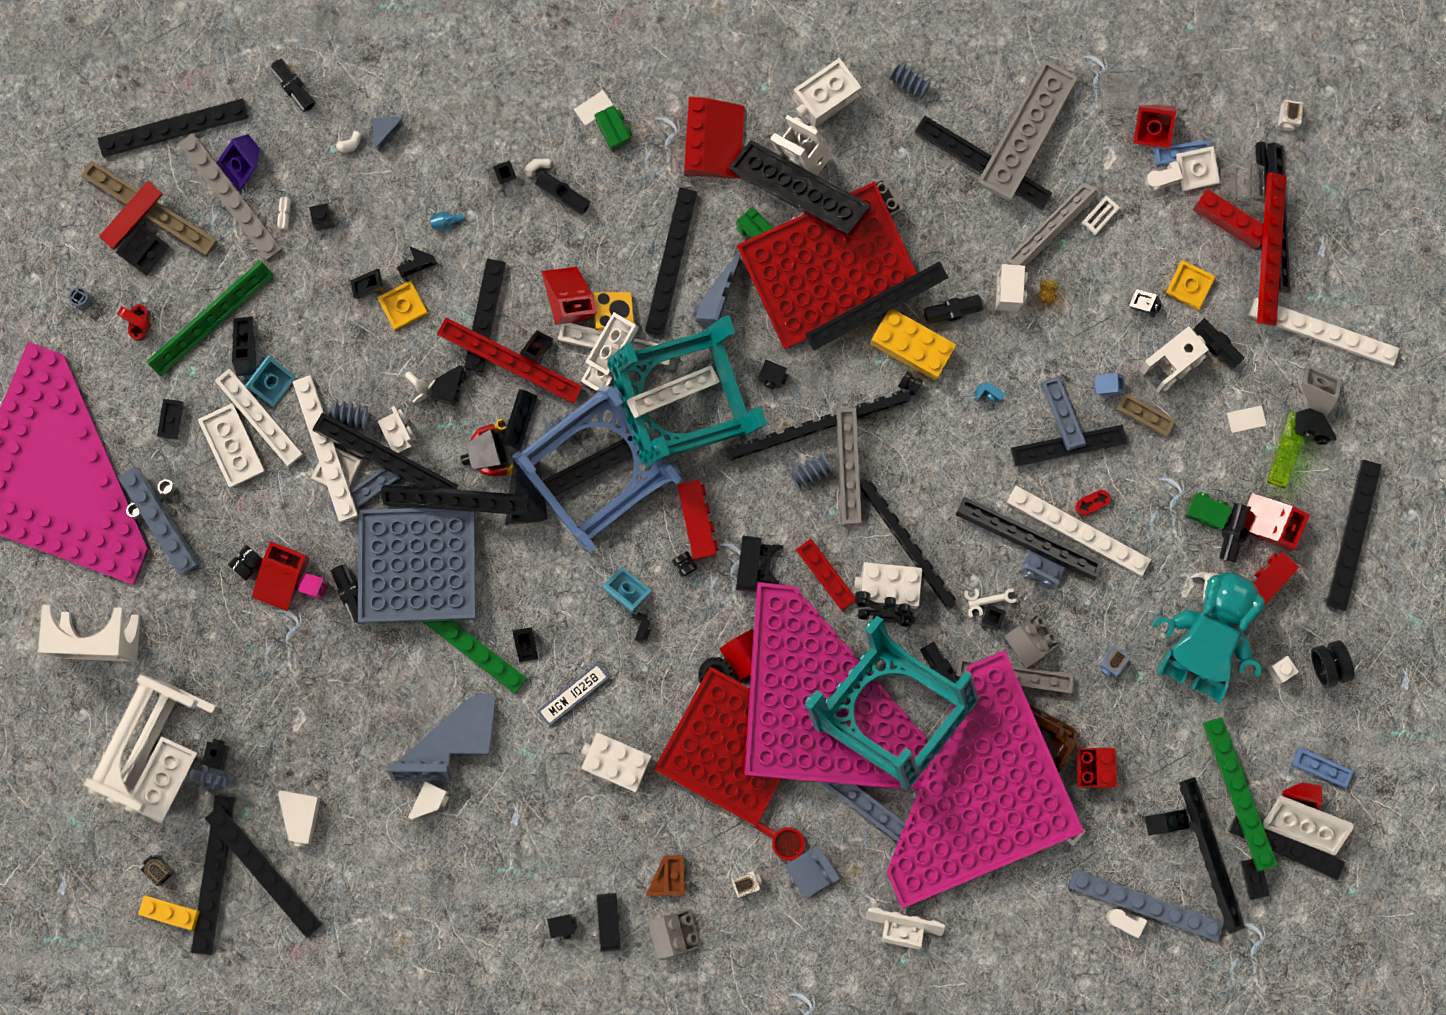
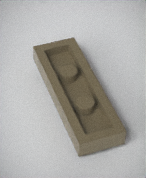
M1128 393L1123 395L1116 408V411L1164 437L1168 436L1176 421Z

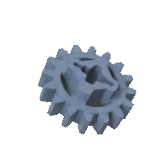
M203 767L202 771L191 769L189 777L190 779L200 781L199 786L214 790H220L221 786L232 788L234 780L233 778L223 776L224 771Z

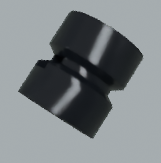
M246 544L239 551L240 556L234 557L228 565L247 581L254 573L253 569H258L261 566L263 558Z

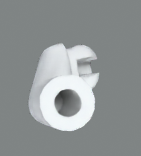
M354 131L350 140L337 143V150L342 153L355 151L363 135Z

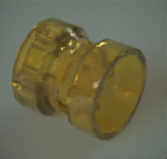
M1041 280L1039 286L1041 290L1038 293L1037 300L1043 303H1055L1057 298L1055 293L1059 288V283L1052 280Z

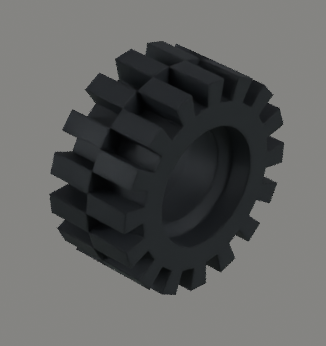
M721 657L706 659L701 664L698 672L700 683L709 667L720 668L723 674L733 679L731 665Z

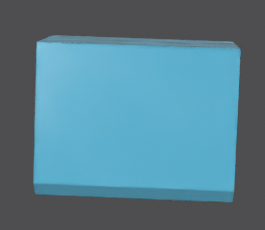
M268 355L245 386L259 398L274 407L296 376Z
M623 567L602 586L605 592L633 614L652 591Z

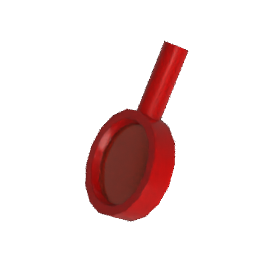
M761 822L754 826V828L772 838V849L779 858L794 860L803 853L805 839L797 829L784 827L776 832Z

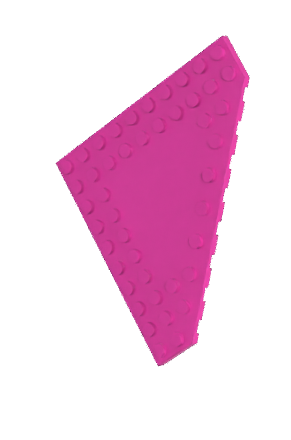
M28 342L0 407V536L135 585L149 548L144 541L137 520L132 519L126 513L129 502L112 467L107 451L102 444L94 421L89 414L84 398L79 391L74 375L69 368L68 361L63 354Z
M758 582L756 586L744 776L905 790L901 787L898 779L825 731L820 734L814 729L805 707L807 698L813 695L816 690L824 695L825 700L830 696L832 697L836 692L837 686L845 681L849 671L856 667L860 661L854 656V653L845 642L843 643L836 635L837 633L823 620L814 606L804 598L796 586ZM876 680L869 683L861 691L854 708L855 722L861 733L897 758L907 748L912 752L915 759L928 743L927 737L911 722L908 715L892 700L889 693ZM848 699L847 703H845L844 705H848L851 702V700ZM840 710L836 717L844 718L849 715V711ZM847 722L846 725L850 727L851 722ZM927 768L909 790L919 791Z
M1005 650L968 665L966 671L973 676L979 701L930 762L886 871L902 908L1084 832ZM952 705L950 713L954 710L956 705Z

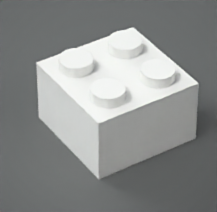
M1001 265L997 273L995 310L1018 312L1020 307L1024 305L1027 299V290H1024V287L1028 280V272H1025V266Z

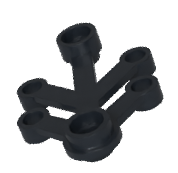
M867 591L855 593V603H857L858 607L864 608L868 606L875 609H859V619L867 620L870 616H873L872 620H874L878 616L884 622H897L902 627H909L915 623V617L910 612L911 606L909 604H900L898 613L895 611L896 598L886 597L883 606L870 600L871 594Z

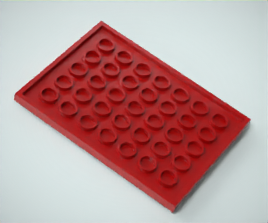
M875 181L850 192V194L870 204L872 208L850 237L805 213L736 245L783 349L807 339L805 334L917 274Z

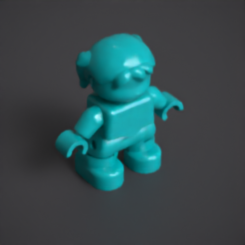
M1232 572L1214 575L1208 579L1204 592L1203 611L1185 610L1172 616L1173 619H1169L1166 616H1158L1154 618L1151 624L1152 627H1158L1161 622H1166L1168 624V629L1164 632L1166 638L1173 634L1174 628L1177 630L1186 629L1184 634L1174 642L1171 649L1165 653L1155 671L1159 675L1163 673L1170 676L1182 685L1188 675V670L1197 674L1190 688L1212 697L1219 704L1228 689L1233 653H1235L1238 660H1241L1237 667L1239 673L1244 672L1246 665L1252 664L1254 665L1253 674L1255 677L1258 678L1261 674L1259 663L1250 658L1252 652L1249 640L1231 624L1239 625L1241 631H1246L1248 626L1265 609V600L1259 595L1258 589L1249 579Z

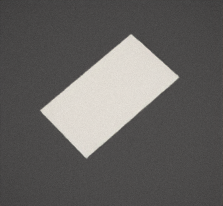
M602 90L576 107L574 111L583 124L587 125L595 119V113L605 110L613 104Z
M1262 405L1227 413L1232 433L1267 426Z

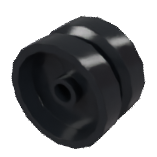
M1342 641L1330 642L1327 648L1320 645L1311 649L1313 668L1324 688L1336 686L1338 681L1346 683L1354 679L1352 659Z

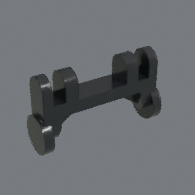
M761 544V548H767V551H760V555L767 557L765 570H758L757 573L764 575V578L757 577V581L779 584L780 581L776 580L770 571L771 557L779 549H783L784 546Z

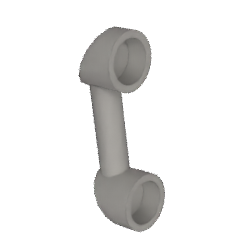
M168 479L160 481L158 484V498L162 500L164 497H171L175 490L174 484ZM134 503L127 506L126 513L132 519L142 518Z

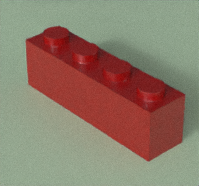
M1209 189L1204 191L1192 210L1256 250L1262 244L1264 224Z
M700 479L677 484L693 561L716 557V551H719L717 539L713 540L712 533L715 530L713 521L708 520L707 514H711L709 503L704 502L703 496L707 495L705 485L700 484Z
M1283 552L1273 553L1267 560L1269 564L1265 568L1261 567L1254 574L1256 578L1252 583L1258 589L1259 595L1265 600V605L1299 568Z

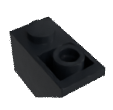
M459 365L435 379L431 393L433 401L455 406L456 401L459 402L461 397L460 385L461 383L464 384L466 379V372H464L463 366Z
M1311 408L1295 413L1296 435L1303 437L1305 440H1312L1318 445H1327L1328 442L1336 440V435L1323 413Z
M1186 809L1145 816L1148 836L1189 829V818Z

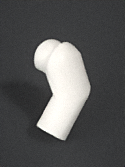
M533 159L525 166L526 176L534 177L537 169L550 168V159Z

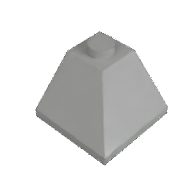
M1306 365L1301 386L1309 407L1328 416L1338 400L1341 380Z

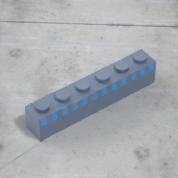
M133 467L118 477L178 574L186 575L199 567V561L141 469Z

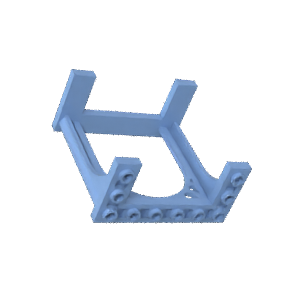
M612 386L600 387L597 390L599 393L523 452H517L512 456L578 543L589 552L596 548L591 541L593 537L649 493L668 482L677 484L682 480L679 476L681 472L677 466L668 462L665 463L662 460L652 465L649 471L639 469L638 465L641 461L637 455L639 451L638 446L634 445L633 439L632 441L627 439L628 436L633 438V431L627 424L625 408L621 406L623 403L621 400L622 394L616 387ZM605 410L612 412V420L608 424L604 423L602 419ZM598 413V422L595 423L591 419L596 417L595 414ZM617 417H618V424H621V427H620V428H617V427L614 425V423L616 422ZM588 427L608 428L623 437L629 445L634 460L633 475L628 486L619 496L577 527L536 474V468L533 465L582 429ZM638 474L646 476L644 479L641 477L639 481L637 480Z

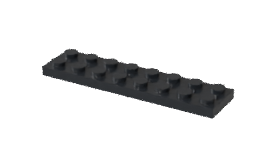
M752 140L748 142L729 167L733 174L847 237L852 235L872 209L871 205Z

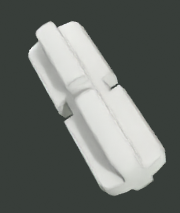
M281 197L279 202L280 213L278 214L277 227L281 230H287L289 225L288 213H290L291 200L287 197Z

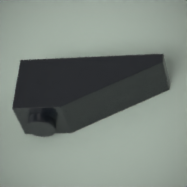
M253 317L233 318L232 363L237 376L253 375L256 372Z

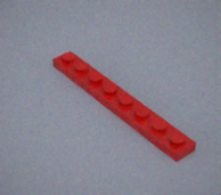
M1268 173L1266 180L1257 324L1277 326L1287 178L1286 175Z
M446 317L437 333V336L574 404L582 389L581 385Z

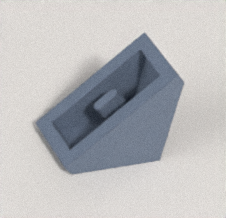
M399 116L372 118L373 141L376 150L380 151L404 125Z

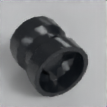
M907 371L898 387L902 390L906 389L914 397L924 380L913 377L912 373Z
M688 551L672 560L674 566L678 567V573L681 578L697 569L696 564L691 561Z

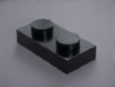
M163 399L157 437L178 440L184 402Z
M1253 859L1240 861L1249 900L1270 896L1264 870L1257 872Z

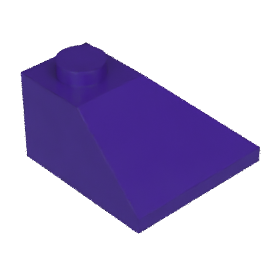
M249 134L233 138L217 161V164L238 191L243 189L258 167L260 148Z

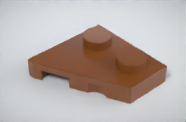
M684 855L663 856L647 891V896L685 895Z

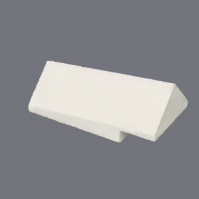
M613 312L585 361L590 366L581 382L596 391L602 386H612L614 376L608 369V358L622 346L633 342L639 326Z

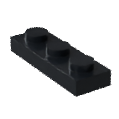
M523 389L518 390L502 440L503 444L521 450L537 395Z

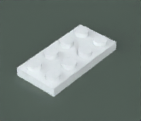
M233 403L198 419L230 489L265 473Z
M161 736L131 794L136 800L147 804L144 812L138 813L162 823L197 754L196 752Z
M1280 795L1265 818L1263 828L1336 855L1353 830V823Z

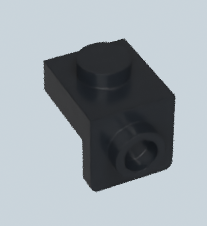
M638 612L635 615L632 613L631 619L641 622L634 640L642 644L643 640L647 641L651 630L648 628L651 621L648 620V616Z

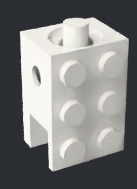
M838 58L794 89L793 100L798 106L796 112L801 118L806 116L812 126L817 127L859 98L860 95L857 92L862 87L842 60Z
M787 115L786 120L790 128L783 137L774 133L770 138L778 155L818 176L830 159L827 152L828 149L824 146L823 139L819 135V130L812 125H805L797 117L792 118Z
M1188 326L1145 360L1139 371L1144 376L1156 365H1159L1169 377L1162 381L1156 391L1158 393L1161 390L1166 392L1174 385L1177 378L1181 380L1192 369V366L1194 369L1199 366L1207 357L1205 354L1209 349L1206 347L1204 339L1199 335L1197 336Z
M864 562L861 577H855L854 588L869 592L871 594L870 600L884 606V599L886 597L896 598L895 608H899L900 604L906 603L911 606L910 609L916 610L919 607L922 568Z
M596 733L592 745L585 743L581 754L585 755L586 758L581 769L636 793L650 762L651 755Z

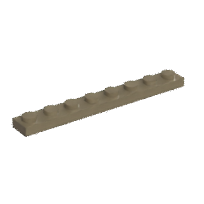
M94 161L89 163L81 175L84 179L125 205L139 191ZM158 202L144 216L206 257L218 242L215 238Z

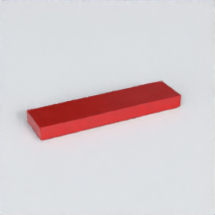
M147 181L99 237L111 249H116L162 197L163 193L151 181Z
M809 539L796 549V552L841 612L855 602L853 593L812 539Z

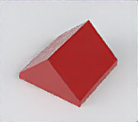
M753 629L735 637L719 648L724 658L731 665L738 681L751 675Z

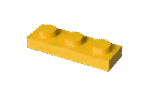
M144 895L138 915L188 930H194L200 911Z

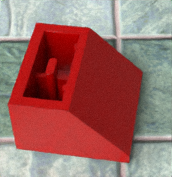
M1076 748L1077 788L1117 787L1116 748Z

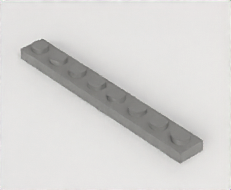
M192 133L179 142V147L268 262L283 251L195 135Z

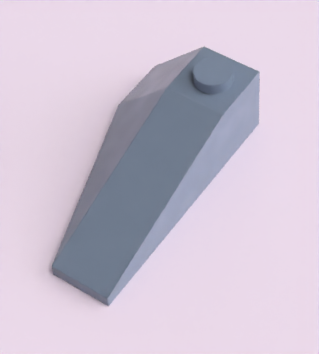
M739 253L734 256L701 300L700 305H696L693 316H696L697 323L711 326L721 318L741 255Z

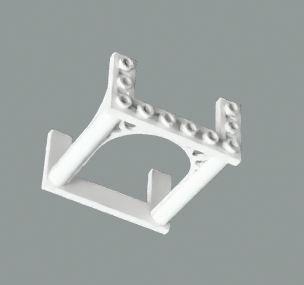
M141 674L136 681L140 684L93 777L87 778L84 786L89 788L88 792L96 796H107L106 800L115 805L121 803L125 805V810L134 814L137 811L144 812L147 804L136 800L131 794L147 765L149 755L176 701L194 709L198 706L213 714H216L219 709L218 706L167 682ZM155 690L161 693L124 769L121 771V759L124 749Z

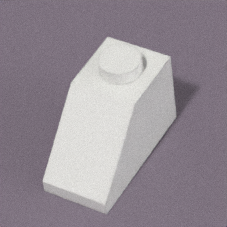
M425 782L408 818L417 819L436 812L441 807L445 808L449 800L448 792Z

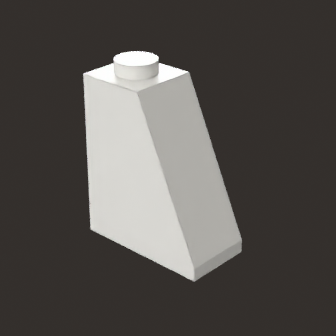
M279 790L278 796L288 840L294 841V846L305 847L306 844H311L320 797Z

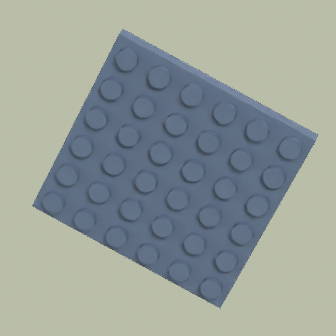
M430 508L359 510V624L476 620L475 512Z

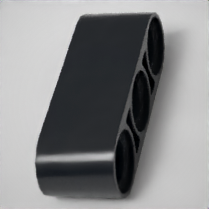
M742 536L736 590L755 592L761 537Z
M616 893L597 894L600 951H619L620 934Z

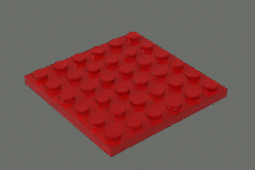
M709 667L653 769L756 826L782 779L744 776L750 688Z

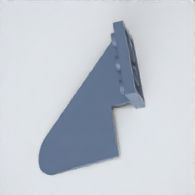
M484 693L468 698L398 761H393V763H388L387 771L391 780L451 781L449 770L450 754L489 755L495 710L493 696Z

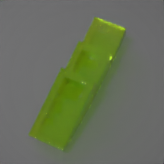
M1289 411L1267 480V483L1283 489L1287 487L1302 440L1301 436L1295 434L1296 412Z

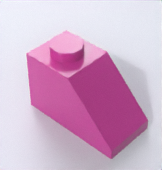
M305 573L304 577H300L297 587H299L298 591L300 593L323 601L330 583L323 578Z

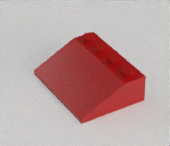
M689 97L684 176L740 179L739 176L729 170V167L742 151L745 106L711 98Z

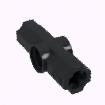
M282 58L274 61L269 69L279 80L281 87L287 95L293 98L303 112L311 110L316 101L305 89L301 79L296 73L291 71Z
M545 171L538 176L535 182L537 187L554 197L558 203L566 205L581 216L591 204V201L571 189L568 184L562 183ZM561 190L568 192L564 197L559 196L558 193Z
M979 294L962 299L952 298L944 301L943 304L924 308L925 319L928 325L945 320L955 321L963 318L964 315L983 311V304Z
M1205 318L1192 329L1204 339L1210 353L1214 356H1219L1232 370L1245 359L1231 344L1229 337L1225 333L1218 331Z
M1234 503L1229 522L1225 524L1222 530L1224 541L1219 555L1220 559L1236 563L1241 543L1245 542L1248 536L1246 525L1251 511L1250 506Z
M339 565L330 570L337 585V592L343 605L346 606L353 623H357L358 586L353 581L347 565Z
M934 641L920 649L925 661L932 670L953 683H957L958 680L954 675L951 664L946 658L944 659Z

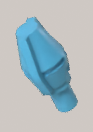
M442 211L430 217L431 227L435 230L445 231L453 228L456 222L464 221L463 214L453 215L448 211Z

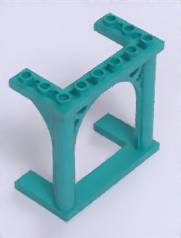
M729 315L720 318L704 330V332L641 350H634L632 343L622 346L608 358V369L613 373L614 386L622 394L621 400L623 403L621 406L625 408L627 424L632 428L633 441L638 446L639 459L641 463H644L645 468L654 465L662 459L737 436H740V438L747 437L767 425L761 406L749 412L746 411L723 342L735 334ZM707 348L710 349L734 418L733 420L694 432L678 434L658 426L648 413L634 418L626 401L642 394L645 378L654 366L669 359ZM642 366L645 368L644 372L640 370ZM628 373H636L640 378L639 382L631 381ZM632 386L637 388V393H634ZM644 422H648L650 426L648 430L646 429V424ZM651 431H658L659 437L651 441L649 437ZM664 435L668 436L669 440H665Z
M876 616L874 620L867 624L865 630L871 647L869 651L861 656L860 662L849 671L848 677L837 686L836 692L832 697L830 696L825 700L824 695L816 690L813 695L807 698L805 707L817 732L821 734L825 731L898 779L901 787L909 791L979 699L973 676L965 671L956 684L903 650L888 635L883 619ZM880 660L886 663L884 671L876 669V664ZM890 662H892V665L896 666L897 668L892 670ZM873 670V675L868 676V674H870V672ZM903 675L913 678L956 705L915 759L912 752L907 748L897 758L864 736L856 725L854 718L856 700L869 683L880 677ZM848 699L851 700V702L848 705H844L845 703H847ZM840 710L849 711V715L844 718L836 717ZM849 721L851 722L850 727L846 725Z

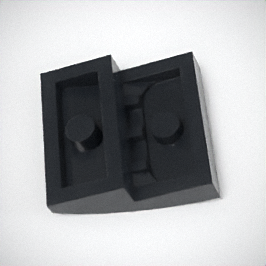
M139 223L116 251V254L147 276L170 246Z

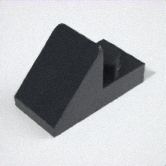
M409 247L414 260L403 261L397 269L401 277L404 278L437 263L434 256Z
M375 269L350 280L354 299H360L372 293L383 294L380 269Z
M536 330L521 350L520 355L541 364L543 355L552 344L553 338Z

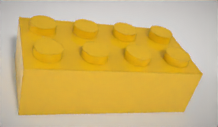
M894 309L886 313L870 342V345L934 381L939 377L956 347L955 343Z

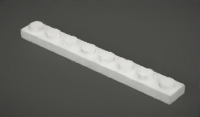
M1255 298L1248 317L1257 319L1258 298ZM1278 306L1276 327L1390 367L1394 366L1400 348Z
M309 375L295 380L293 385L340 523L359 517L335 443L312 431L321 413H324L313 378Z
M1018 486L1014 487L1006 502L1010 506L1140 577L1143 576L1151 561L1150 558Z

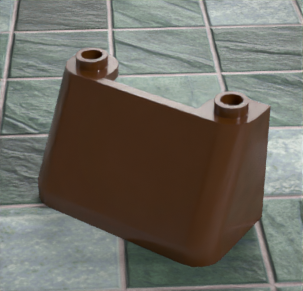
M1029 704L1057 771L1060 773L1077 743L1078 732L1072 726Z

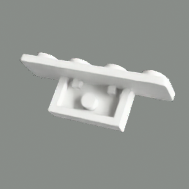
M868 908L865 918L866 920L884 924L882 942L920 950L922 945L923 932L942 936L946 926L939 921H927L917 916L909 917L899 912H886L880 908Z

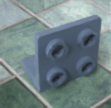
M1029 551L1019 572L1023 573L1022 576L1031 581L1035 579L1040 582V586L1050 590V588L1054 589L1060 584L1061 581L1059 579L1065 568L1037 553Z
M816 845L785 865V868L805 899L840 879L819 845Z

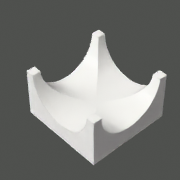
M42 605L38 653L59 659L137 662L141 616L131 615L129 624L124 630V609L114 608L109 623L102 631L93 636L81 638L73 627L70 612H61L60 625H58L53 616L52 606Z

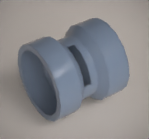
M76 287L70 291L69 300L78 309L86 310L92 305V296L84 288Z

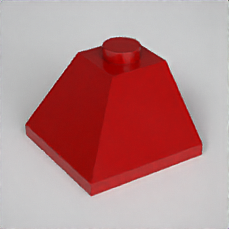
M1158 104L1139 106L1133 144L1171 148L1177 112L1176 107Z
M1301 782L1283 790L1281 796L1320 810L1322 786Z

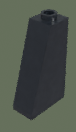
M513 459L509 493L529 495L531 513L528 516L506 514L505 525L547 520L548 516L544 497ZM538 461L533 466L536 468V474L542 480L540 462Z

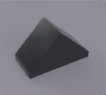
M533 628L512 630L519 662L538 659Z

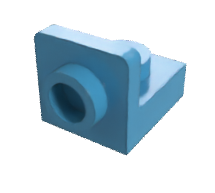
M986 381L984 385L979 384L974 394H976L974 400L978 401L984 393L989 401L999 403L1005 393Z

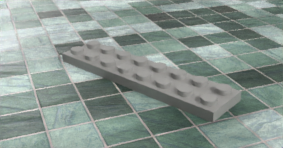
M1044 60L977 185L1011 201L1078 78L1077 76Z

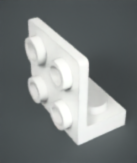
M393 406L391 407L393 414L379 420L378 423L390 448L400 454L415 447L413 441L416 438L410 427L405 426L408 421L401 409L397 410Z

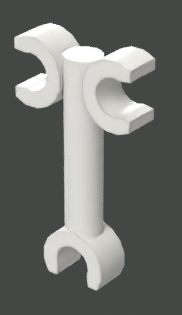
M974 589V597H969L968 592L965 591L964 598L968 601L969 618L973 617L972 610L974 609L979 612V616L983 615V610L980 606L1003 601L1009 604L1016 602V599L1008 598V593L1014 592V589H1008L1004 594L977 599L979 596L977 589Z

